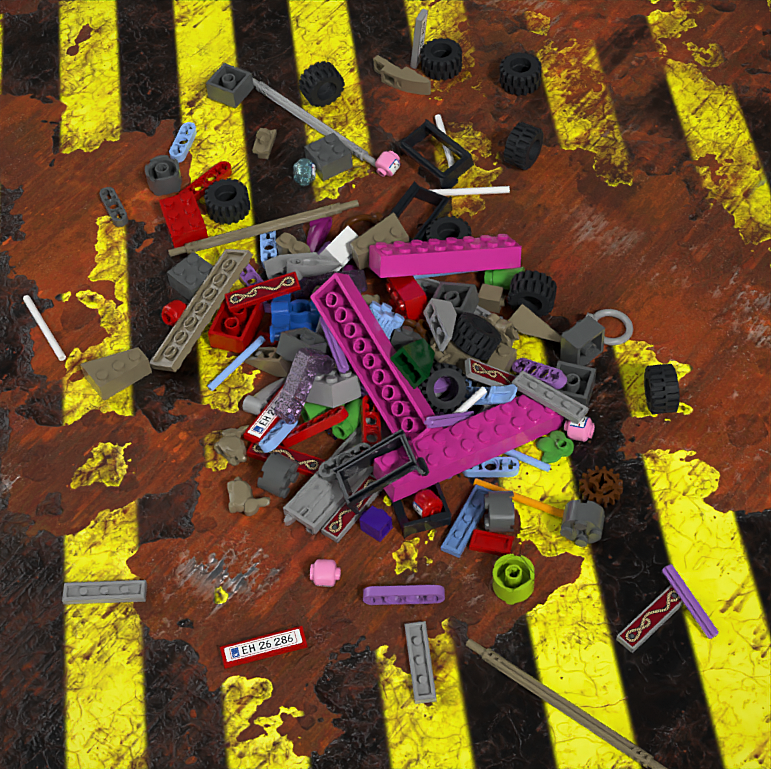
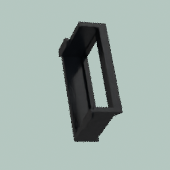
M427 119L401 142H395L399 155L402 156L406 153L438 179L441 189L453 188L458 184V178L474 165L472 155ZM429 134L460 158L444 172L440 171L412 148Z
M414 181L389 215L394 212L396 217L399 218L414 197L435 205L437 208L413 239L409 238V243L412 240L424 242L427 241L426 230H428L427 227L431 225V222L433 220L437 221L439 217L444 218V216H447L452 211L451 196L446 197L420 187Z
M402 429L333 469L347 502L346 506L356 515L360 513L356 505L357 503L416 469L422 476L429 474L424 458L418 457L410 437ZM404 446L410 459L409 462L352 494L348 478L372 465L375 458Z
M439 482L429 486V489L442 500L443 507L441 513L431 515L430 517L409 522L401 499L396 502L390 499L404 539L418 532L446 525L451 526V512Z

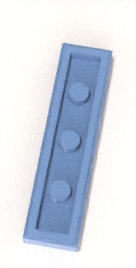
M477 484L475 485L445 538L441 551L460 558L473 534V530L476 529L486 511L484 494H488V491L492 490Z

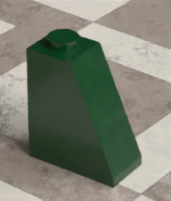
M422 338L403 346L390 359L413 389H416L429 377L435 352L427 341Z

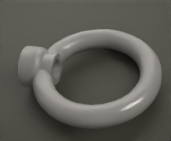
M603 309L594 314L587 313L586 317L589 315L596 321L606 316L616 317L625 324L626 331L622 336L618 338L604 336L605 345L623 344L633 334L631 320L621 311Z

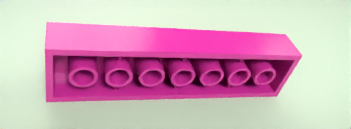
M498 234L497 237L482 235L480 238L465 236L463 239L449 237L446 240L429 239V241L424 242L412 240L410 243L403 241H394L393 244L377 242L376 245H370L369 267L380 278L518 268L521 264L522 246L507 234Z

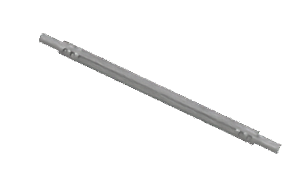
M252 77L253 85L257 91L323 135L327 136L335 133L350 150L351 154L375 167L376 159L368 155L367 151L265 83L259 82Z

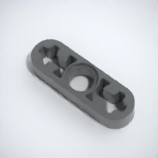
M112 187L101 189L99 193L101 201L113 224L117 227L125 226L128 223V216L115 190ZM118 205L117 208L110 209V206Z
M360 443L323 462L319 466V474L326 481L337 479L333 471L337 467L335 464L339 466L345 458H353V455H358L371 446L367 443ZM328 468L331 469V470H330V472H331L330 474H327V469H328Z

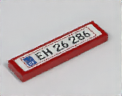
M283 384L243 434L244 439L259 445L263 437L296 401L293 397V388L291 386Z
M303 626L221 646L220 651L224 668L226 669L300 650L308 646Z

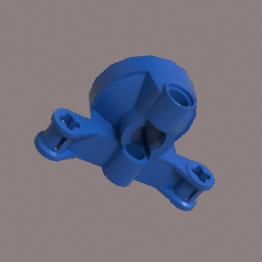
M292 293L273 298V302H271V343L279 341L283 331L303 327L313 332L316 331L321 314L312 300L309 302L298 299L291 302Z

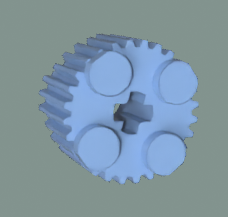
M372 301L368 307L391 342L394 330L401 327L405 319L398 313L394 314L391 311L393 308L386 303L380 305Z

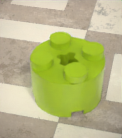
M507 554L500 557L495 562L492 572L495 594L509 605L522 602L530 597L534 591L535 582L532 562L522 555L519 557L514 556V554Z

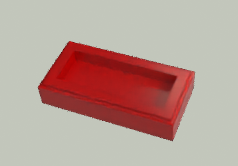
M474 529L469 550L499 556L511 554L514 536Z

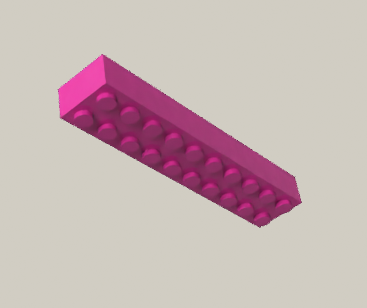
M341 273L333 274L310 298L392 434L402 429L410 437L411 441L414 442L444 429L443 427L429 429L427 425H424L427 417L436 416L420 389L418 387L413 389L390 358L396 351L350 276Z
M523 394L514 398L511 402L500 404L412 442L418 457L424 458L429 474L422 476L415 469L383 489L390 499L396 502L437 482H441L551 433V431L560 429L564 416ZM404 446L374 459L373 474L377 480L410 461Z

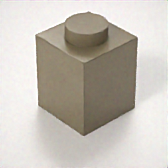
M482 283L478 295L480 300L478 306L490 312L500 313L501 307L505 306L507 298L504 295V288Z

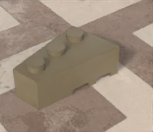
M139 347L80 364L84 377L104 401L152 373L149 360Z

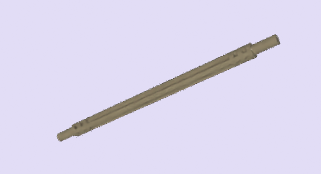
M353 200L342 204L340 202L189 242L185 246L170 249L168 252L170 257L183 253L190 254L343 213L342 211L359 207L358 200Z
M472 639L467 641L466 646L481 655L484 661L639 764L651 769H668L653 759L654 756L490 648L486 649Z

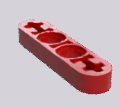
M227 161L219 162L180 191L178 195L193 191L195 199L198 201L205 195L209 185H213V182H218L220 179L226 180L232 174L231 164ZM210 177L216 178V179L213 180V181H208V180H207V179L210 178ZM197 187H203L202 190H195Z
M366 395L362 399L360 406L362 443H367L372 447L381 441L380 412L371 397ZM367 402H371V405H373L370 412H368L369 404ZM372 418L375 420L376 424L369 425L366 422V419ZM373 435L377 441L369 442L366 436Z
M343 405L337 406L294 427L281 443L284 447L289 448L341 423L349 416V413Z

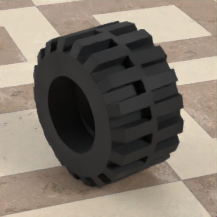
M450 38L429 40L421 49L423 73L430 77V79H437L439 81L447 80L448 78L452 79L454 76H457L462 70V48L460 44L456 43L455 40H450Z
M526 52L507 55L500 64L501 87L512 95L517 94L520 96L521 94L533 93L541 85V62L533 54L529 55Z
M325 61L310 65L308 69L304 70V74H301V79L299 80V89L308 102L315 107H325V105H330L333 101L335 102L341 96L345 86L343 77L334 65Z
M519 122L513 128L506 141L504 149L505 162L523 170H528L540 154L543 144L542 129Z
M227 178V180L220 179L218 182H213V185H209L205 191L204 199L207 213L211 220L214 219V222H220L222 225L225 223L231 225V223H238L239 220L245 219V216L249 214L250 200L248 190L241 181L238 182L237 179L231 180V178Z
M456 216L439 217L437 221L433 220L431 225L427 227L428 230H426L427 241L429 239L446 240L449 237L463 239L465 236L472 237L471 227L468 226V223L460 217L456 218Z
M521 271L519 274H515L511 280L507 298L508 305L511 306L512 310L517 311L523 304L538 317L546 316L548 313H551L554 307L557 292L556 283L543 272Z
M463 312L458 318L451 338L462 351L480 360H488L502 341L501 335L492 324L482 317L469 312Z
M444 362L434 363L429 377L418 386L432 410L447 413V411L453 412L455 408L461 406V402L467 400L464 396L465 394L469 395V390H466L469 382L465 380L467 379L466 374H463V371L455 365ZM447 376L451 382V390L446 397L439 399L434 393V385L440 377Z
M671 363L647 366L644 373V389L649 411L651 414L677 412L680 392L674 366Z

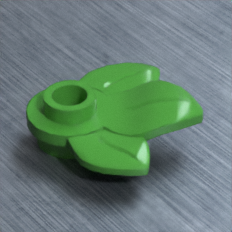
M558 430L551 431L550 437H543L535 444L538 449L544 452L541 461L545 463H554L561 457H568L573 453L574 449L572 440L566 438L565 434Z

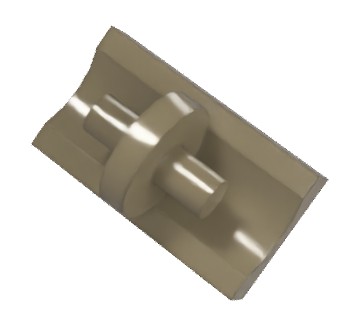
M260 128L258 130L252 149L253 153L258 154V158L268 159L277 134L275 129Z

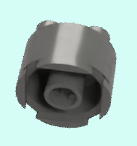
M160 155L152 158L148 165L146 164L145 174L148 186L154 192V195L161 196L180 191L182 176L179 163L175 158L173 160L167 155Z
M278 452L270 454L261 470L264 472L263 478H258V488L285 499L290 490L288 488L291 482L295 483L298 479L299 472H297L299 463Z
M488 491V494H484L485 509H488V514H484L485 529H489V532H514L513 526H510L514 525L515 521L514 502H512V497H514L513 491Z
M580 500L568 502L563 512L560 534L574 541L580 547H585L589 543L600 540L605 519L604 509L599 504L588 500L587 503H580Z

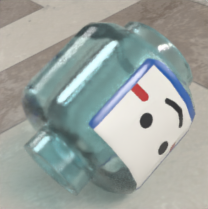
M309 159L298 160L293 167L294 180L302 186L312 183L316 178L315 164Z

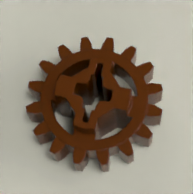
M595 466L594 471L589 468L587 474L583 473L582 479L579 480V493L583 494L582 499H589L588 501L599 505L603 504L604 507H607L608 502L614 505L615 499L619 500L620 495L623 493V480L619 479L620 474H613L614 469L607 471L606 466H603L602 470Z

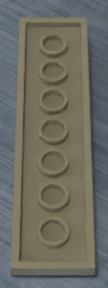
M225 249L150 361V366L153 369L176 372L181 367L183 360L191 352L194 343L200 338L202 331L210 323L216 310L220 308L225 298L224 294L230 292L243 269L249 264V260L253 256L249 250Z

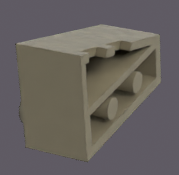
M394 212L351 243L352 258L359 270L369 267L370 245H376L377 242L393 244L394 241L409 243V236Z

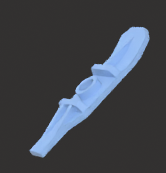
M514 384L484 387L487 393L474 405L511 402L516 396L518 388ZM471 387L469 395L465 394L464 397L469 399L481 387Z

